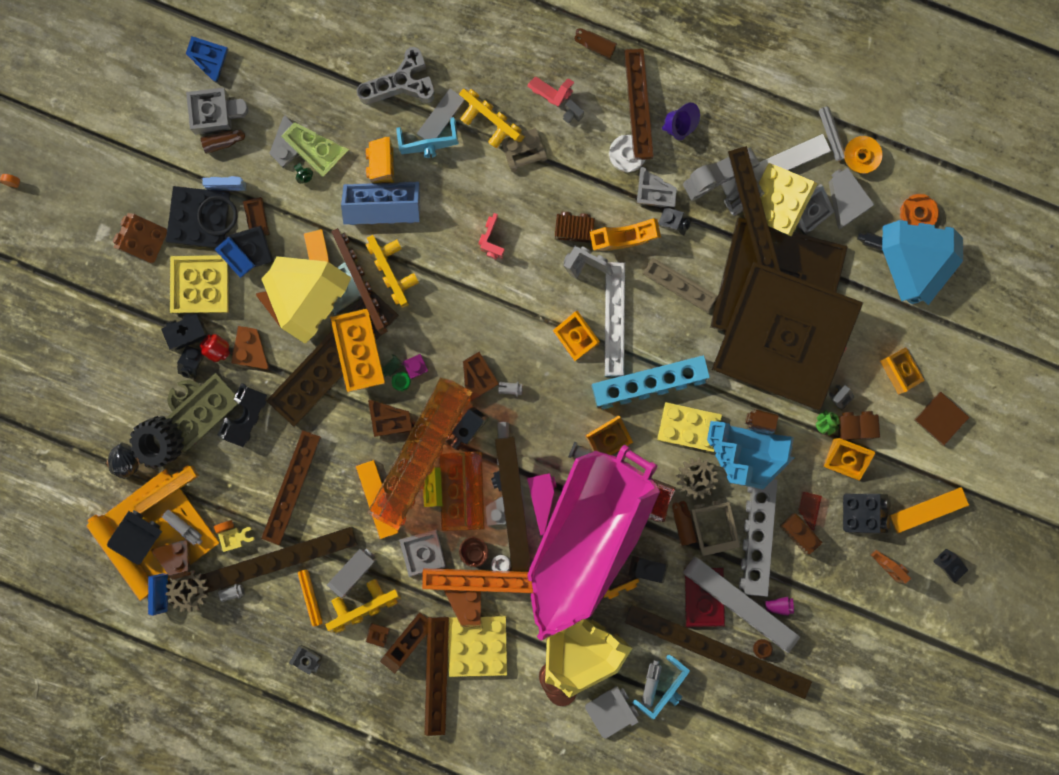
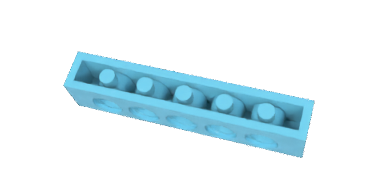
M703 355L593 383L591 387L596 406L604 410L613 407V403L620 402V405L631 403L632 398L638 397L639 400L650 398L652 393L657 392V395L669 393L668 389L676 388V391L686 389L687 384L702 385L710 377ZM684 369L692 371L693 376L691 379H686L683 376ZM665 374L673 375L674 382L672 384L665 382ZM649 378L656 382V386L652 389L648 388L645 384ZM634 383L637 386V392H628L627 385ZM616 388L619 392L618 397L611 398L608 390Z

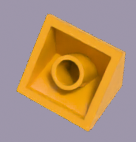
M578 310L553 330L574 361L581 358L600 343Z
M907 347L880 360L898 394L904 393L925 381Z
M620 416L585 436L593 451L608 455L615 454L623 445L628 446L633 443Z
M836 438L833 439L824 467L860 481L873 459L875 451Z

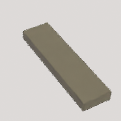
M655 258L651 259L642 274L706 313L710 311L717 299V295Z

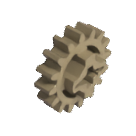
M700 457L697 458L696 462L693 458H690V464L684 461V468H678L681 474L676 475L677 478H680V481L676 484L682 485L680 492L687 491L686 497L693 494V499H696L697 495L703 499L704 493L711 495L710 489H716L713 482H718V479L714 478V475L718 473L712 472L714 465L708 466V460L702 463ZM694 465L699 466L696 471H691L688 469ZM706 470L709 474V480H707L705 477ZM700 473L699 478L701 482L694 484L695 479L692 476ZM684 476L688 478V487L685 484ZM697 486L706 487L702 491H695Z
M191 570V575L174 580L170 578L172 584L166 585L170 589V592H167L166 595L171 596L168 603L174 602V609L180 606V612H184L186 608L188 612H192L193 607L195 610L200 609L199 604L204 605L206 603L203 598L209 597L205 590H209L210 587H205L204 585L207 579L201 580L203 574L195 575V570ZM192 579L195 580L199 586H196L194 583H192ZM181 581V585L176 589L177 584ZM184 589H191V593H185ZM197 593H200L198 599L195 601L194 597L197 595ZM177 596L183 599V603L177 598Z

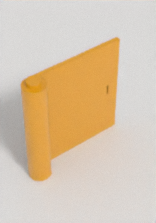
M164 469L105 515L98 516L96 514L88 519L86 526L139 601H143L148 597L149 576L161 573L167 574L151 552V549L186 540L162 518L168 509L202 535L200 539L203 541L200 545L190 543V565L220 543L184 492L179 489L142 514L144 516L143 520L148 523L150 521L157 523L162 533L141 564L136 565L107 547V542L127 512H133L130 507L133 504L132 502L138 498L140 500L143 494L150 493L155 486H160L164 480L172 478L167 469Z

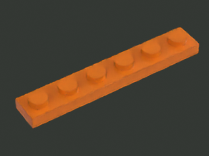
M423 569L422 589L533 593L532 581H528V572Z

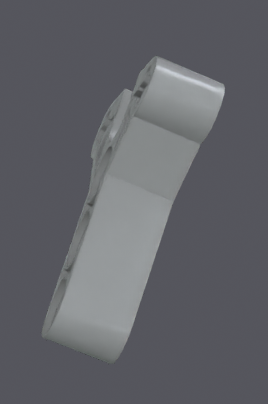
M410 47L405 51V59L396 72L362 83L357 88V95L360 101L366 105L401 93L419 98L425 104L431 103L435 98L429 76L420 80L412 79L413 74L426 70L422 54L416 47ZM415 55L417 65H415L411 56ZM401 78L407 80L403 85L397 84V81ZM386 84L389 88L386 91L379 90L380 86ZM423 86L425 87V90H427L429 95L425 96V94L423 93ZM366 90L371 92L368 97L361 96Z
M749 147L747 149L754 169L760 163L752 148ZM729 157L717 163L706 164L696 169L690 175L691 178L683 183V186L691 201H694L719 185L734 179Z

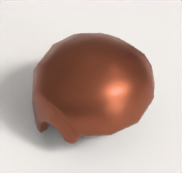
M472 536L464 539L461 543L459 556L464 564L470 567H478L487 560L489 550L483 540Z

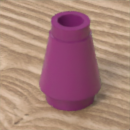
M787 596L766 601V611L787 616L794 614L793 598H788Z

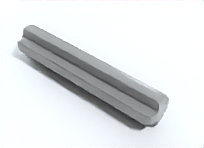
M828 106L823 107L819 110V114L835 160H844V148L830 108Z

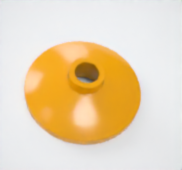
M858 136L847 144L844 151V159L851 170L861 174L870 173L880 165L882 149L875 139L868 136ZM859 154H864L865 159H860Z

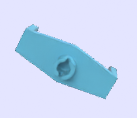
M454 117L450 118L452 136L425 139L405 145L402 129L397 127L399 151L401 154L424 152L425 158H430V154H432L433 158L436 156L435 150L459 144Z
M667 655L666 659L682 672L666 691L652 712L649 711L637 700L632 702L633 705L651 719H655L668 701L676 706L679 703L677 700L682 699V695L678 694L676 690L690 670L671 655Z

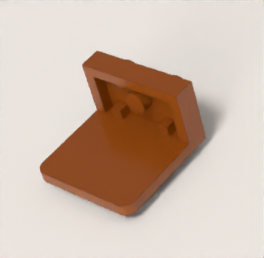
M128 213L121 221L120 225L122 228L113 239V248L129 253L149 263H154L166 237L167 229L136 214Z

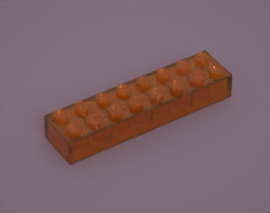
M440 377L367 514L396 530H399L404 525L409 509H412L415 505V498L418 492H421L424 488L426 477L434 469V462L441 456L443 446L450 439L455 423H458L461 419L463 408L469 404L472 391L452 380Z

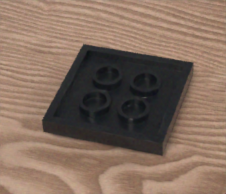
M173 186L166 242L217 248L225 241L226 234L211 235L205 232L197 219L198 209L201 203L209 197L224 196L230 199L231 193ZM224 200L208 202L201 213L203 224L212 231L225 230L227 227L229 204Z

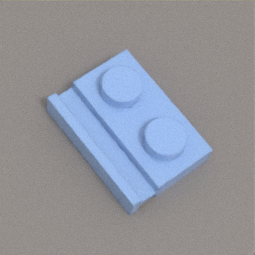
M241 177L203 178V186L207 190L246 191V183Z

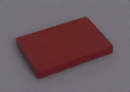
M723 567L711 568L724 578ZM685 575L686 627L725 626V605Z

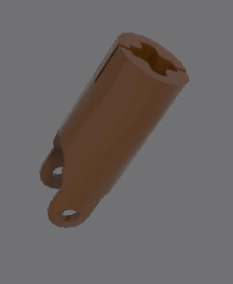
M582 28L576 30L574 39L577 43L611 59L617 43Z
M241 130L222 131L200 139L205 154L229 148L236 142L244 140L245 133Z
M685 501L673 503L674 520L681 546L698 542L687 503Z

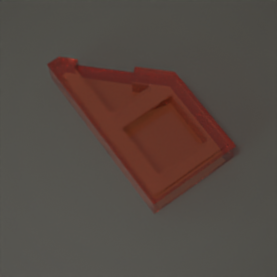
M802 492L798 511L808 527L814 531L822 496Z

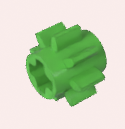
M825 410L816 417L818 420L816 427L820 433L825 434L827 432L830 436L839 429L838 424H840V420L834 412L828 414L827 410Z

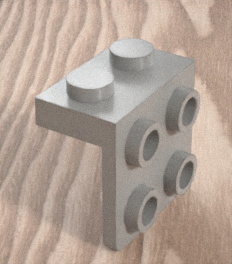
M575 246L572 252L568 253L564 259L563 266L569 275L575 279L578 278L586 263L612 276L613 271L606 258L600 255L597 257L592 255V252L583 246L581 249Z
M618 686L613 687L585 705L586 711L603 738L610 737L629 724L633 726L638 723L636 717L639 714L634 706L629 707L626 701L629 697L624 689L619 690Z

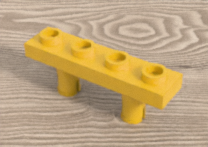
M464 88L461 90L459 95L469 102L470 105L460 118L461 121L470 125L476 115L482 113L497 125L498 129L488 141L489 144L498 148L506 136H510L518 142L524 139L525 136L521 133L522 129L514 123L512 125L508 123V118L501 112L496 113L493 110L494 106L488 101H481L478 98L480 95L476 91Z
M374 235L367 237L369 243L365 245L370 254H375L377 260L374 262L379 271L383 270L386 276L383 280L387 288H392L394 294L391 296L395 304L400 303L402 308L409 305L403 294L404 290L418 284V279L413 273L401 280H396L386 260L388 256L402 250L398 240L396 239L381 247V245H378Z
M373 579L366 583L373 598L372 601L352 611H348L343 598L337 597L331 602L338 617L325 624L327 630L331 633L335 632V634L340 633L346 629L345 626L351 623L352 625L358 624L363 621V617L367 615L374 616L381 612L380 609L385 606L389 608L398 603L397 600L401 599L399 592L394 589L383 594L377 579Z

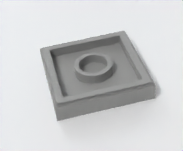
M437 529L399 540L409 577L422 574L424 568L441 569L447 567Z

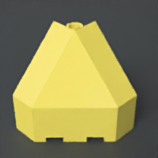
M276 257L271 269L261 279L280 327L303 343H307L318 331V325L330 314L338 297H342L351 277L327 261Z
M583 619L547 637L545 683L556 686L570 698L618 673L633 648L615 634L613 636L607 632L604 626L593 619Z

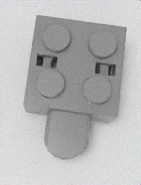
M225 88L186 92L190 130L195 135L232 131L231 119L243 118L248 114V106L244 100H229V94Z

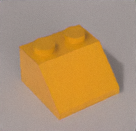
M390 137L369 142V148H366V160L369 159V167H366V177L370 178L371 183H394V153Z

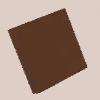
M938 392L914 421L942 446H945L969 419V416L942 392Z

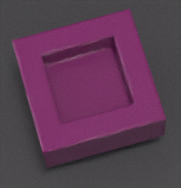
M421 354L403 361L410 379L428 372Z

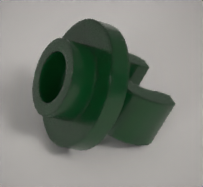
M300 163L294 166V169L297 171L295 179L299 184L308 183L312 179L313 171L311 168H303Z

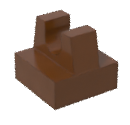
M371 623L365 642L385 647L390 628Z

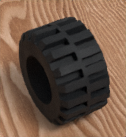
M155 416L139 423V425L133 428L134 431L130 434L132 438L129 439V443L132 444L130 449L135 453L133 456L139 459L138 462L140 464L144 463L145 467H152V469L160 468L176 460L184 448L182 444L184 437H181V429L178 430V425L176 423L173 424L172 419H166L165 416ZM154 436L158 439L160 448L155 444Z

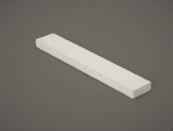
M821 134L759 162L760 165L753 169L755 179L759 183L768 163L789 171L829 153L831 150L824 135ZM735 178L721 184L726 197L737 190Z
M607 262L611 265L613 274L612 276L606 274L605 377L624 376L625 263Z

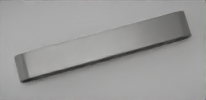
M694 557L683 571L688 578L785 652L790 653L800 639L795 632L698 558Z

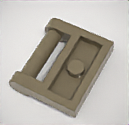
M536 128L522 132L525 137L521 142L515 141L511 137L505 138L502 141L501 145L511 172L536 161L547 160ZM535 149L538 151L534 155L514 161L512 158Z

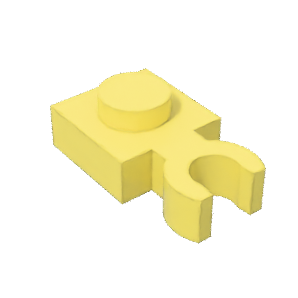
M252 527L244 528L241 533H239L238 528L218 533L223 552L243 547V540L246 542L254 541L255 537L248 538L246 536L247 531L253 530Z

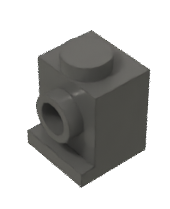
M300 645L289 664L310 675L312 672L316 673L321 665L319 660L322 656ZM304 658L309 659L308 665L303 663Z

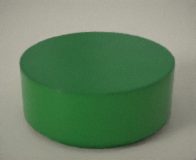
M398 372L393 375L391 383L397 391H406L411 385V379L408 374Z

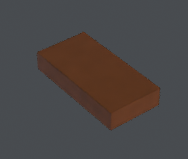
M259 197L243 201L248 229L262 225L265 236L270 235L263 198Z

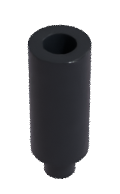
M869 232L866 235L858 234L857 240L862 241V245L883 252V237Z

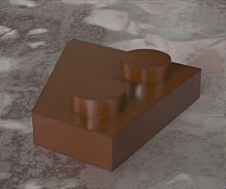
M480 352L463 361L467 403L499 385Z
M368 400L374 437L413 431L409 411Z
M187 539L151 549V552L172 580L191 575L190 543Z

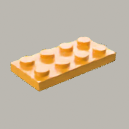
M363 309L330 317L347 392L385 384L368 310Z

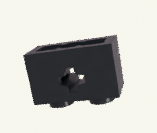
M194 313L183 316V320L178 322L176 320L165 324L166 327L161 329L169 350L173 352L201 341L208 335L201 316ZM184 327L188 329L185 331L186 335L181 333Z

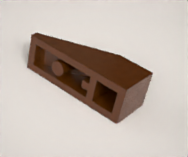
M419 612L380 660L394 674L427 635L428 618Z

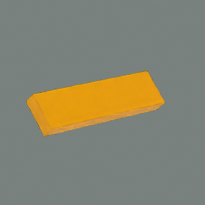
M375 460L356 466L380 539L399 533Z
M962 487L893 513L889 517L895 532L900 533L969 506Z

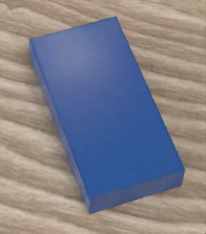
M230 237L215 249L240 278L255 266Z
M166 573L148 577V615L154 616L168 612V595H166L168 592L166 587L168 585V574Z

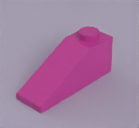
M550 473L527 478L540 535L545 533L554 495L553 488H557L555 477H551Z

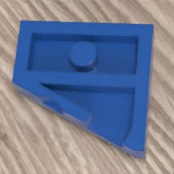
M191 36L186 55L215 83H218L229 49L225 46Z

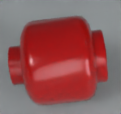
M217 334L207 335L201 342V353L213 362L224 361L230 354L228 350L229 343Z

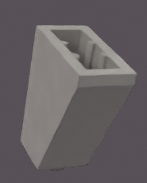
M848 168L843 171L839 169L831 175L833 178L828 182L839 230L874 206V203Z
M367 548L365 550L359 549L331 579L327 586L340 598L347 596L376 562L374 559L375 555Z

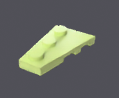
M295 122L281 136L322 177L349 150Z

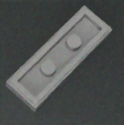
M449 89L417 132V135L423 140L439 138L450 123V118L455 116L465 102V99L452 89Z

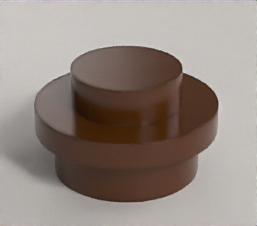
M760 639L754 643L753 652L758 658L766 659L772 654L773 647L768 640Z

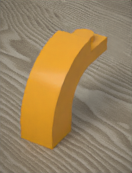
M653 218L624 227H604L591 231L590 236L593 251H608L649 243L651 240L661 238L658 219Z

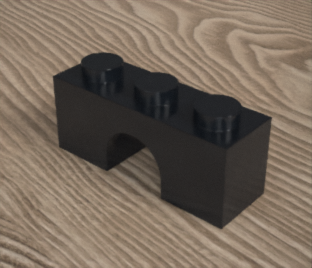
M241 383L234 401L243 406V415L237 420L225 418L217 435L225 441L244 447L251 437L250 432L253 426L258 422L261 408L266 405L267 394Z

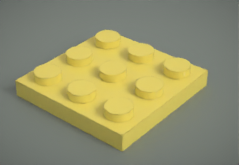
M768 163L758 183L765 193L761 196L767 224L771 228L792 236L817 183Z
M220 255L170 256L171 314L229 313V265Z
M506 616L481 617V627H461L457 617H449V677L507 675Z

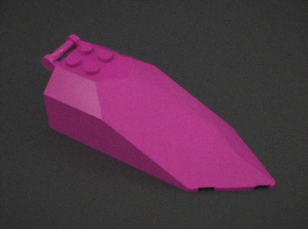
M627 445L621 447L617 457L594 451L578 457L574 461L528 572V581H532L533 587L531 601L535 624L539 627V634L537 635L539 640H544L592 616L641 536L660 493L652 480V475L657 470L658 465L654 462H648L632 452ZM625 458H629L646 469L645 473L625 462Z

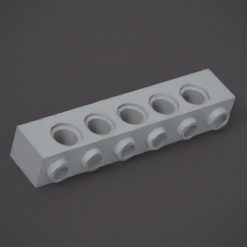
M773 479L764 489L747 487V492L750 493V501L747 500L746 512H749L748 520H745L744 531H747V538L743 539L742 549L745 551V559L742 558L741 570H744L743 578H740L739 589L744 594L768 596L777 492L776 479ZM759 492L764 493L766 497L763 503H759L756 499ZM759 511L764 515V519L760 523L755 520V514ZM756 531L762 533V539L759 542L753 539V534ZM758 550L761 554L758 561H754L751 557L752 552ZM752 570L759 572V577L755 581L750 578Z

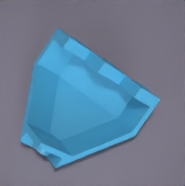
M903 220L883 226L882 250L901 301L907 300L910 304L924 301L929 305L963 262V237L954 228L937 229L935 225L919 223L918 226L909 225L908 221Z
M710 421L707 441L710 446H713L716 452L715 456L721 467L725 469L729 483L764 489L795 458L791 457L794 437L767 434L730 426V424L724 422Z

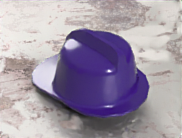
M689 102L678 110L669 112L665 118L662 130L667 131L676 140H683L697 128L700 122L698 105Z

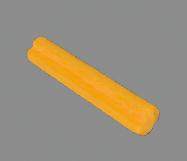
M302 570L298 572V577L310 621L313 627L322 624V618L309 571Z

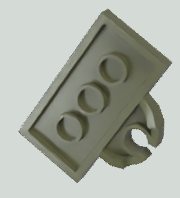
M217 373L211 376L202 386L191 380L177 382L179 386L186 389V395L182 398L178 397L177 391L174 388H171L169 391L167 402L172 413L166 419H172V423L178 425V430L181 429V437H184L182 442L184 448L181 450L183 453H187L239 405L234 401L236 394Z

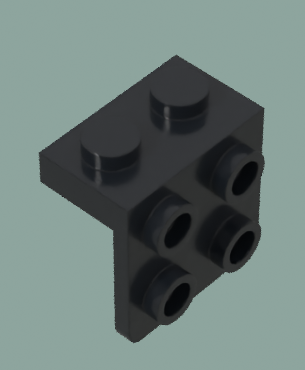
M844 494L843 530L845 532L888 533L891 525L890 518H888V510L891 506L888 494Z
M133 510V512H127L107 542V547L134 564L139 565L162 531L157 523L153 521L148 523L142 519L144 517L142 514Z

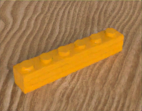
M187 465L182 468L183 471L180 473L176 472L173 474L171 479L164 480L162 485L155 486L150 493L143 494L140 500L139 498L134 500L130 507L132 510L143 514L200 475L194 466Z

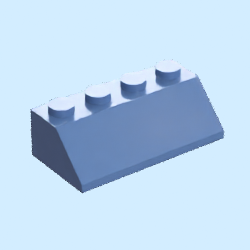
M419 182L344 184L341 201L343 225L420 222Z

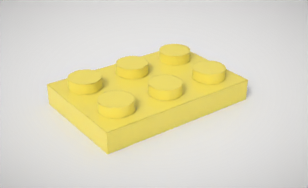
M665 402L657 440L714 452L713 446H710L707 441L710 421L720 422L722 415Z

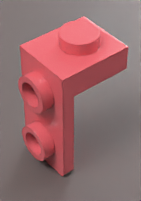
M534 77L527 86L534 93L547 99L549 103L559 107L565 99L568 100L572 95L573 90L571 88L574 81L568 78L558 91L537 77Z
M496 213L493 214V217L489 216L485 226L488 228L487 232L482 234L479 240L481 251L487 253V257L495 260L497 258L502 259L505 253L504 248L488 243L498 219V214Z

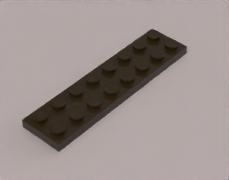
M372 291L370 292L372 297H376L381 308L378 309L380 315L384 314L388 321V325H386L388 329L399 315ZM363 299L350 312L367 309ZM371 318L375 340H377L381 334L377 331ZM333 330L267 399V403L293 427H296L343 377Z

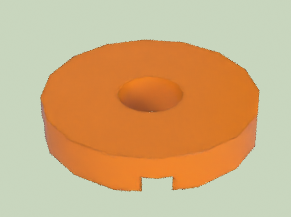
M915 194L903 202L900 208V218L903 221H908L909 225L918 226L919 223L935 225L939 218V209L937 203L929 196ZM916 208H921L924 211L922 218L915 215Z

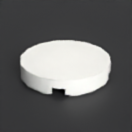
M631 135L619 136L610 146V162L621 172H635L645 162V160L633 159Z

